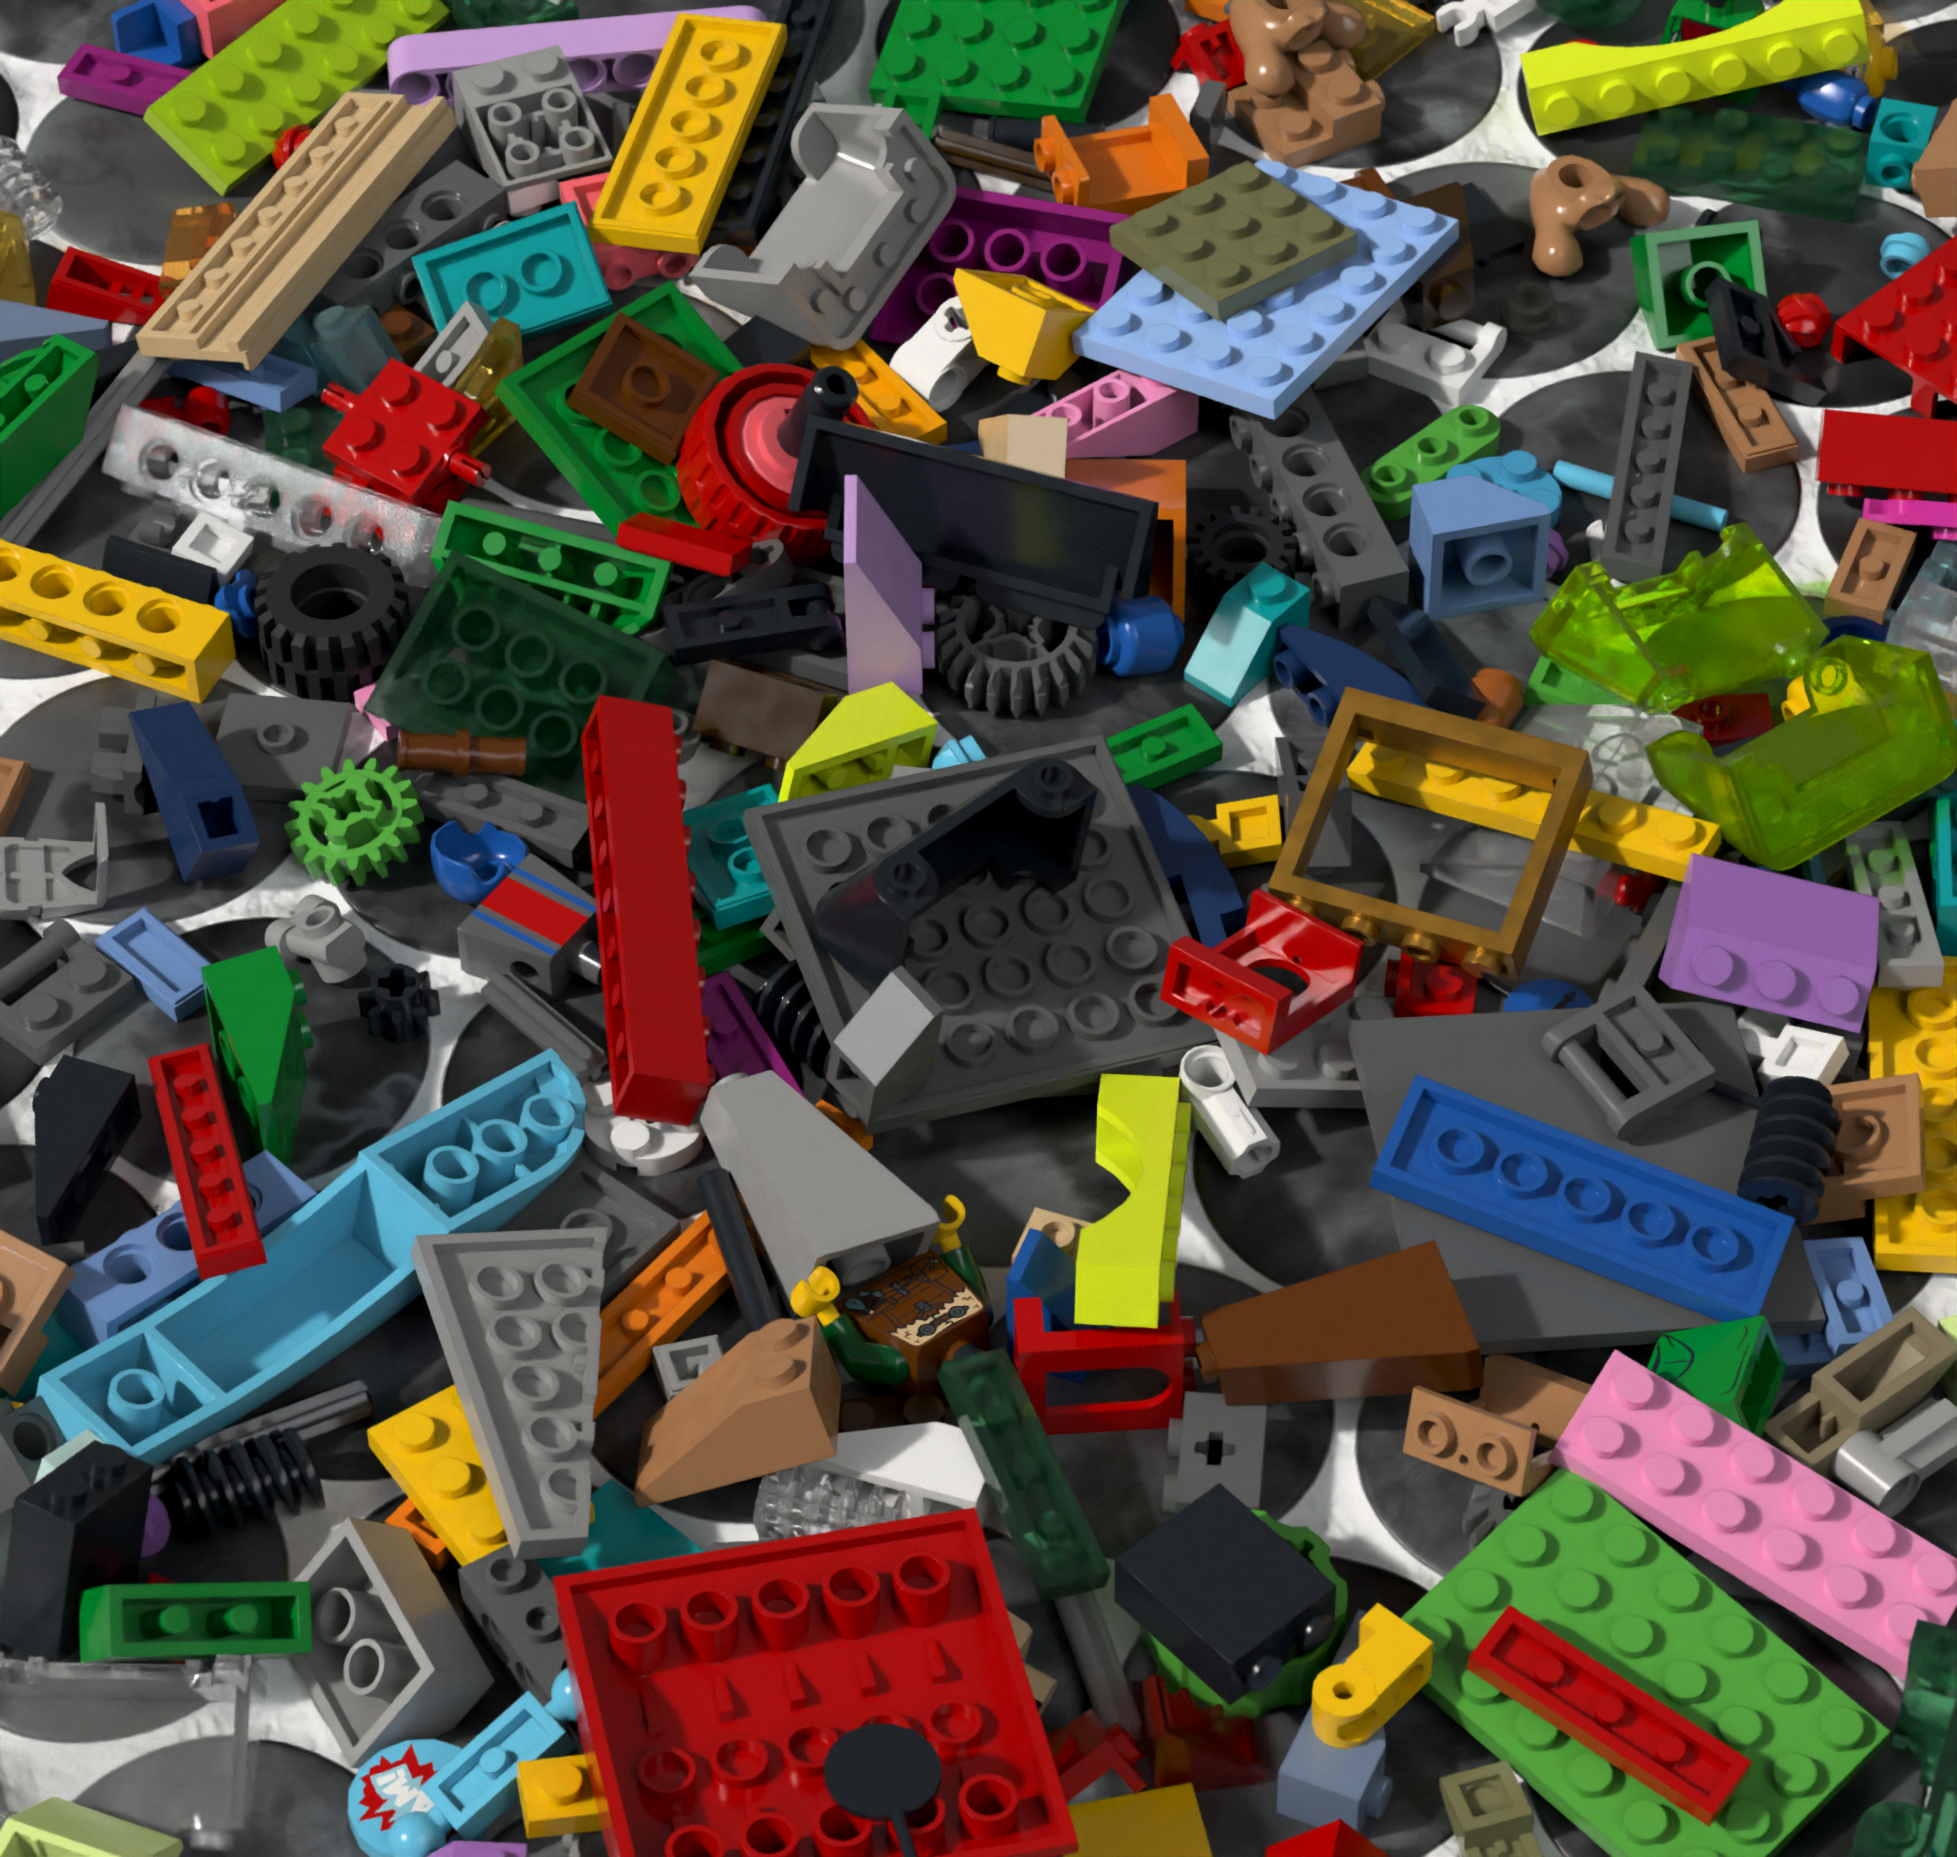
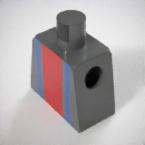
M531 853L457 927L461 971L469 975L487 980L486 976L494 970H498L501 974L511 972L540 998L546 1001L557 999L578 976L603 987L595 898Z

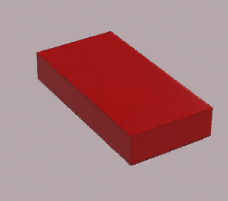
M639 512L620 523L616 544L620 548L724 577L730 576L749 564L753 548L752 542L644 512Z

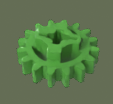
M351 758L345 759L343 772L334 774L327 766L321 769V776L324 781L318 785L306 781L301 784V788L306 796L305 801L289 802L288 808L294 820L285 823V830L291 840L289 845L300 865L305 864L311 877L315 880L326 873L332 886L339 887L346 875H352L358 887L364 886L366 873L373 870L384 879L389 876L386 866L387 862L394 859L397 862L406 863L409 859L403 845L405 843H420L421 840L416 824L424 821V814L418 803L419 798L409 779L403 780L398 767L394 765L382 772L375 758H370L363 769H356ZM382 798L392 804V811L386 810L383 801H381ZM317 833L323 834L328 843L327 846L317 840Z

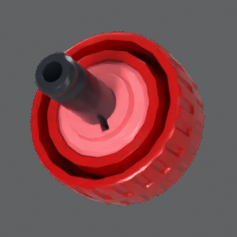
M766 363L740 369L734 372L732 376L726 377L719 382L692 417L683 438L685 440L679 449L676 460L680 492L689 512L701 529L752 543L775 538L779 539L783 543L792 562L804 567L813 566L820 561L831 558L832 541L823 539L828 513L817 510L796 512L787 508L809 413H816L875 429L865 410L856 401L859 389L854 377L845 369L837 366H826L814 372L789 364Z

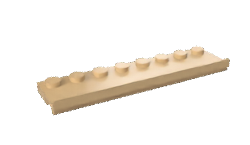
M346 92L137 333L136 340L141 356L167 357L172 361L196 359L239 362L244 364L246 370L253 371L456 128L453 108L447 106L445 97L434 96L427 105L407 104L406 97L402 94Z

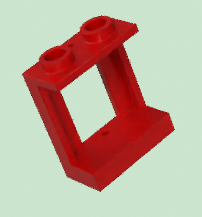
M1257 888L1252 893L1246 927L1212 949L1186 935L1170 945L1160 1000L1267 1056L1353 997L1365 942ZM1269 966L1284 968L1302 977L1307 983L1308 988L1292 999V990L1253 971V969Z
M1174 1289L1173 1303L1168 1302L1167 1325H1160L1158 1328L1126 1327L1044 1332L1041 1297L1013 1299L1014 1383L1018 1423L1024 1422L1030 1436L1169 1428L1170 1418L1183 1419L1185 1391L1195 1392L1192 1357H1196L1193 1346L1196 1344L1194 1316L1181 1317L1178 1289ZM1144 1367L1162 1371L1167 1375L1168 1388L1162 1394L1151 1399L1131 1402L1046 1406V1373Z

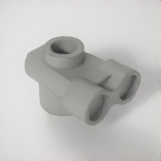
M315 894L307 895L299 902L292 918L273 921L265 932V944L267 947L276 945L279 954L290 960L297 959L298 956L310 959L322 981L326 983H338L351 978L367 962V955L363 949L365 947L363 931L341 916L337 904Z

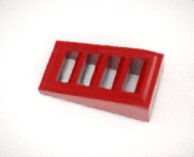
M68 246L50 282L46 308L107 321L145 325L175 291L178 282ZM120 293L131 294V295H130V297H126V296L120 295ZM143 296L155 297L151 305L141 302Z

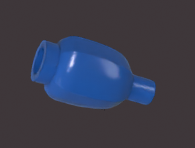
M1837 69L1777 82L1778 86L1796 94L1797 101L1804 112L1840 131H1849L1854 127L1865 130L1872 123L1878 109V99L1869 95V89L1863 80Z

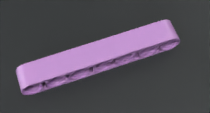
M741 5L412 34L396 39L388 48L387 64L390 94L405 95L407 104L427 105L434 96H444L447 106H454L452 71L560 45L582 94L646 89L678 13L767 22V19L760 9Z

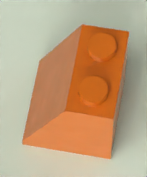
M1066 459L1065 478L1159 502L1149 595L1161 597L1171 607L1173 613L1177 614L1182 623H1184L1186 460Z

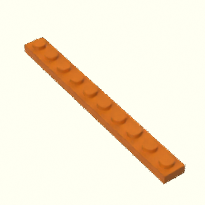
M822 1099L814 1105L867 1152L873 1147V1134L866 1136L861 1122ZM707 1211L695 1220L600 1312L599 1318L602 1319L598 1386L593 1420L652 1364V1347L673 1343L731 1286ZM747 1224L757 1257L759 1259L762 1256V1254ZM409 1498L385 1520L387 1525L408 1529L427 1564L438 1571L454 1558L453 1554Z

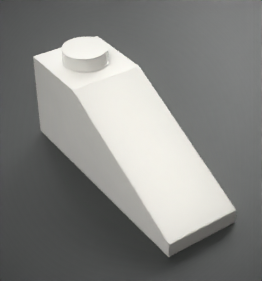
M940 1422L838 1433L836 1456L780 1471L781 1492L889 1521L975 1507L983 1530L996 1499V1495L968 1437L969 1434L982 1431L971 1427L959 1428Z

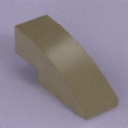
M1912 1306L1812 1375L1810 1392L1768 1420L1761 1439L1827 1480L1832 1481L1834 1478L1829 1474V1466L1834 1455L1844 1442L1863 1429L1870 1428L1878 1434L1905 1416L1957 1360V1345Z

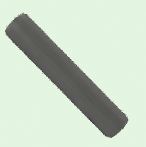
M494 970L486 976L488 983L481 989L482 998L543 1051L552 1048L559 1054L560 1060L578 1080L587 1078L590 1082H594L602 1077L601 1069L608 1063L607 1054L604 1050L511 972L501 974L498 970Z

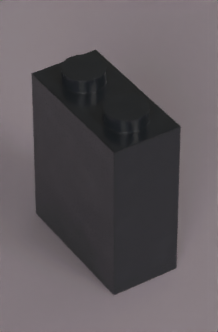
M94 1440L15 1497L0 1610V1642L56 1667L80 1648L79 1592L105 1585L137 1584L154 1469L153 1465L128 1455L118 1446L103 1444Z
M1218 1483L1115 1559L1114 1601L1231 1706L1249 1691L1258 1692L1266 1688L1277 1677L1285 1664L1302 1651L1312 1652L1328 1639L1335 1626L1336 1585L1221 1483Z

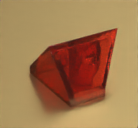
M1153 1674L1144 1681H1132L1137 1710L1142 1721L1141 1731L1153 1790L1192 1783L1196 1793L1255 1785L1265 1778L1251 1718L1241 1715L1233 1722L1222 1718L1224 1708L1219 1703L1209 1710L1198 1707L1194 1703L1188 1689L1182 1688L1175 1694L1168 1693L1164 1678Z

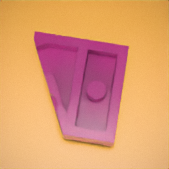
M1864 498L1862 518L1888 525L1931 528L1930 540L1957 542V503Z

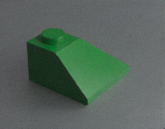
M1758 219L1644 233L1630 238L1636 296L1656 350L1676 348L1677 344L1714 336L1704 291L1717 276L1763 294L1767 298Z

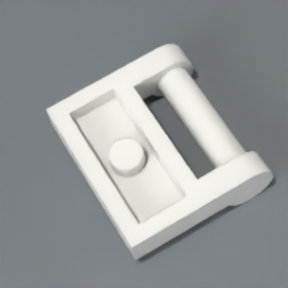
M1398 299L1390 306L1389 311L1363 342L1368 357L1369 374L1459 407L1502 352L1507 339V329L1492 322H1488L1483 326L1463 318L1429 330L1473 347L1472 350H1468L1409 328L1408 325L1410 323L1418 325L1406 314L1402 302Z

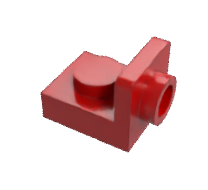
M1229 18L1213 26H1209L1207 22L1197 24L1180 37L1181 45L1170 62L1176 72L1190 66L1201 85L1206 83L1207 79L1226 83V97L1228 91L1247 85L1244 55L1234 38Z
M1401 951L1400 960L1388 959L1384 997L1396 998L1395 1018L1474 1014L1478 977L1469 974L1461 966L1417 962Z

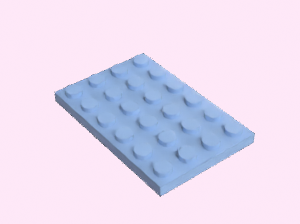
M1261 158L1254 164L1256 167L1357 233L1358 253L1220 322L1142 269L1072 334L1074 354L1276 420L1459 238V220L1436 213L1429 208L1416 207L1384 197L1377 192L1358 189L1336 182L1329 177L1313 175L1285 166L1281 162L1268 161Z

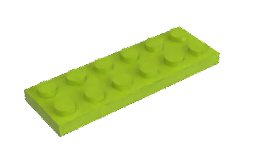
M287 0L150 105L145 112L143 120L212 188L224 197L273 158L274 141L280 138L283 131L299 124L313 127L327 115L346 92H357L388 68L387 51L393 41L407 35L432 33L445 23L450 10L440 0Z

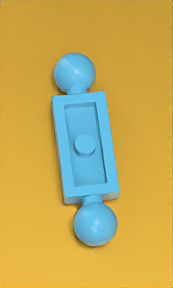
M568 1668L560 1672L554 1680L551 1690L552 1700L543 1707L527 1691L420 1787L434 1806L427 1812L412 1811L405 1813L393 1823L388 1834V1847L392 1857H426L445 1846V1834L453 1827L466 1841H472L520 1798L516 1780L517 1762L566 1757L577 1747V1744L563 1729L571 1721L577 1722Z

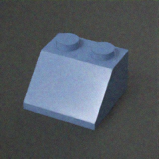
M1473 475L1412 485L1408 552L1409 577L1422 609L1427 613L1431 621L1544 601L1551 512L1548 505Z

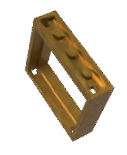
M1346 686L1269 881V893L1365 942L1364 946H1374L1379 942L1400 948L1405 955L1420 962L1435 963L1440 959L1462 965L1463 969L1469 974L1481 979L1485 972L1519 981L1594 781L1589 751ZM1357 740L1552 792L1500 933L1304 878Z

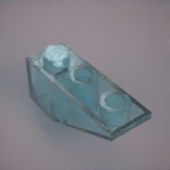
M337 305L324 311L301 313L269 351L270 354L317 370V391L312 395L318 397L322 396L325 388L330 391L327 386L330 382H337L342 387L359 395L371 385L391 358L403 362L402 357L370 305L350 308Z

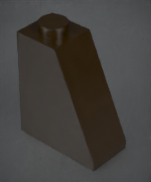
M1456 181L1400 200V202L1416 207L1429 208L1436 213L1459 220V238L1399 298L1406 314L1424 332L1474 315V263L1463 187Z

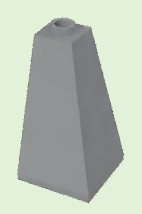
M769 1070L748 1076L746 1073H735L721 1079L710 1088L700 1122L721 1167L729 1172L742 1213L791 1319L795 1321L805 1318L793 1310L791 1306V1293L801 1279L809 1284L808 1277L818 1266L829 1268L839 1279L840 1290L839 1294L832 1301V1304L911 1258L928 1252L940 1224V1219L935 1209L775 1072Z

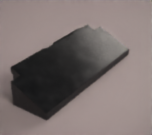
M808 414L787 509L796 512L817 510L828 513L823 539L832 541L831 553L837 562L844 564L845 475H858L921 561L922 585L944 591L951 590L958 586L962 575L977 579L975 584L976 593L985 602L1086 629L1101 627L1105 623L1108 614L1118 612L1120 590L1122 591L1120 597L1130 600L1149 596L1159 502L820 414Z

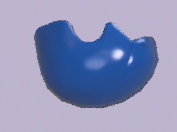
M456 820L449 821L432 834L430 844L433 871L444 892L453 900L472 905H480L529 854L528 846L517 834L497 830L496 826L490 821L485 822L483 827L475 833L464 832Z

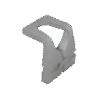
M95 802L93 842L38 838V841L24 840V837H0V918L2 920H28V915H41V919L103 908L107 901L109 859L104 802ZM97 860L96 891L81 887L65 877L73 869Z

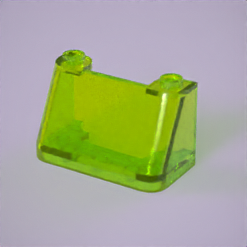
M1743 522L1727 526L1723 529L1720 537L1724 543L1710 556L1703 558L1698 550L1689 552L1675 572L1614 588L1610 582L1612 578L1598 560L1577 565L1529 631V639L1544 658L1645 714L1658 712L1660 715H1666L1675 711L1683 704L1783 675L1787 679L1798 677L1815 663L1817 656L1814 652L1829 635L1830 631L1750 526Z
M1844 634L1819 648L1810 656L1805 665L1803 683L1810 708L1722 758L1714 756L1707 740L1698 733L1685 730L1671 732L1644 747L1654 776L1660 786L1701 820L1719 824L1721 837L1757 866L1778 871L1793 868L1934 787L1954 772L1957 767V728L1930 652Z

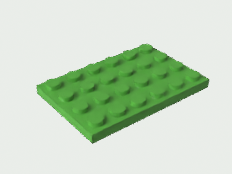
M1560 1467L1401 1618L1433 1641L1432 1677L1420 1690L1501 1761H1509L1512 1770L1612 1857H1775L1887 1744L1891 1732L1597 1484L1563 1467ZM1509 1604L1752 1761L1749 1774L1710 1827L1467 1670L1469 1656Z

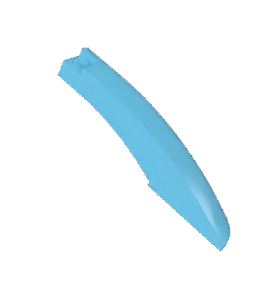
M550 1048L359 1151L357 1162L303 1208L262 1239L268 1263L206 1279L147 1318L39 1376L36 1397L40 1395L67 1442L88 1429L106 1444L118 1446L128 1455L149 1463L154 1468L234 1423L326 1365L423 1293L410 1255L416 1235L498 1232L566 1171L578 1154L585 1134L584 1113L586 1101L578 1079L561 1061L560 1055Z

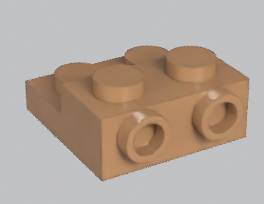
M1325 39L1307 45L1301 50L1283 54L1290 62L1295 80L1293 87L1286 93L1278 94L1277 96H1266L1258 93L1248 84L1227 92V110L1272 161L1281 162L1285 166L1294 169L1380 137L1381 112L1385 109V99L1380 86L1374 80L1363 82L1356 75V67L1351 54L1344 48L1335 51Z
M1911 1073L1825 1086L1830 1090L1833 1098L1832 1106L1839 1111L1842 1125L1839 1134L1835 1136L1837 1144L1834 1154L1830 1157L1832 1163L1828 1176L1824 1178L1826 1186L1823 1196L1819 1198L1821 1206L1818 1216L1811 1222L1801 1224L1800 1226L1866 1217L1865 1200L1926 1192L1924 1092L1919 1074Z
M0 1230V1391L15 1398L50 1341L41 1330L76 1272L66 1263Z

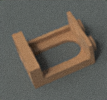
M1492 1354L1485 1358L1483 1370L1484 1386L1480 1388L1479 1399L1470 1403H1464L1421 1386L1414 1387L1403 1453L1522 1497L1537 1490L1559 1469V1467L1547 1461V1458L1593 1385L1508 1354ZM1535 1443L1552 1449L1532 1458Z

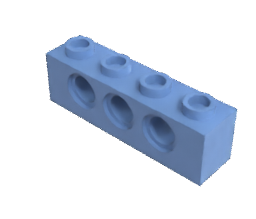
M267 1150L242 1164L261 1239L318 1195L316 1191ZM181 1199L174 1203L170 1209L139 1228L127 1231L116 1242L90 1258L70 1266L76 1274L57 1304L58 1324L88 1350L147 1318L205 1281L200 1279Z

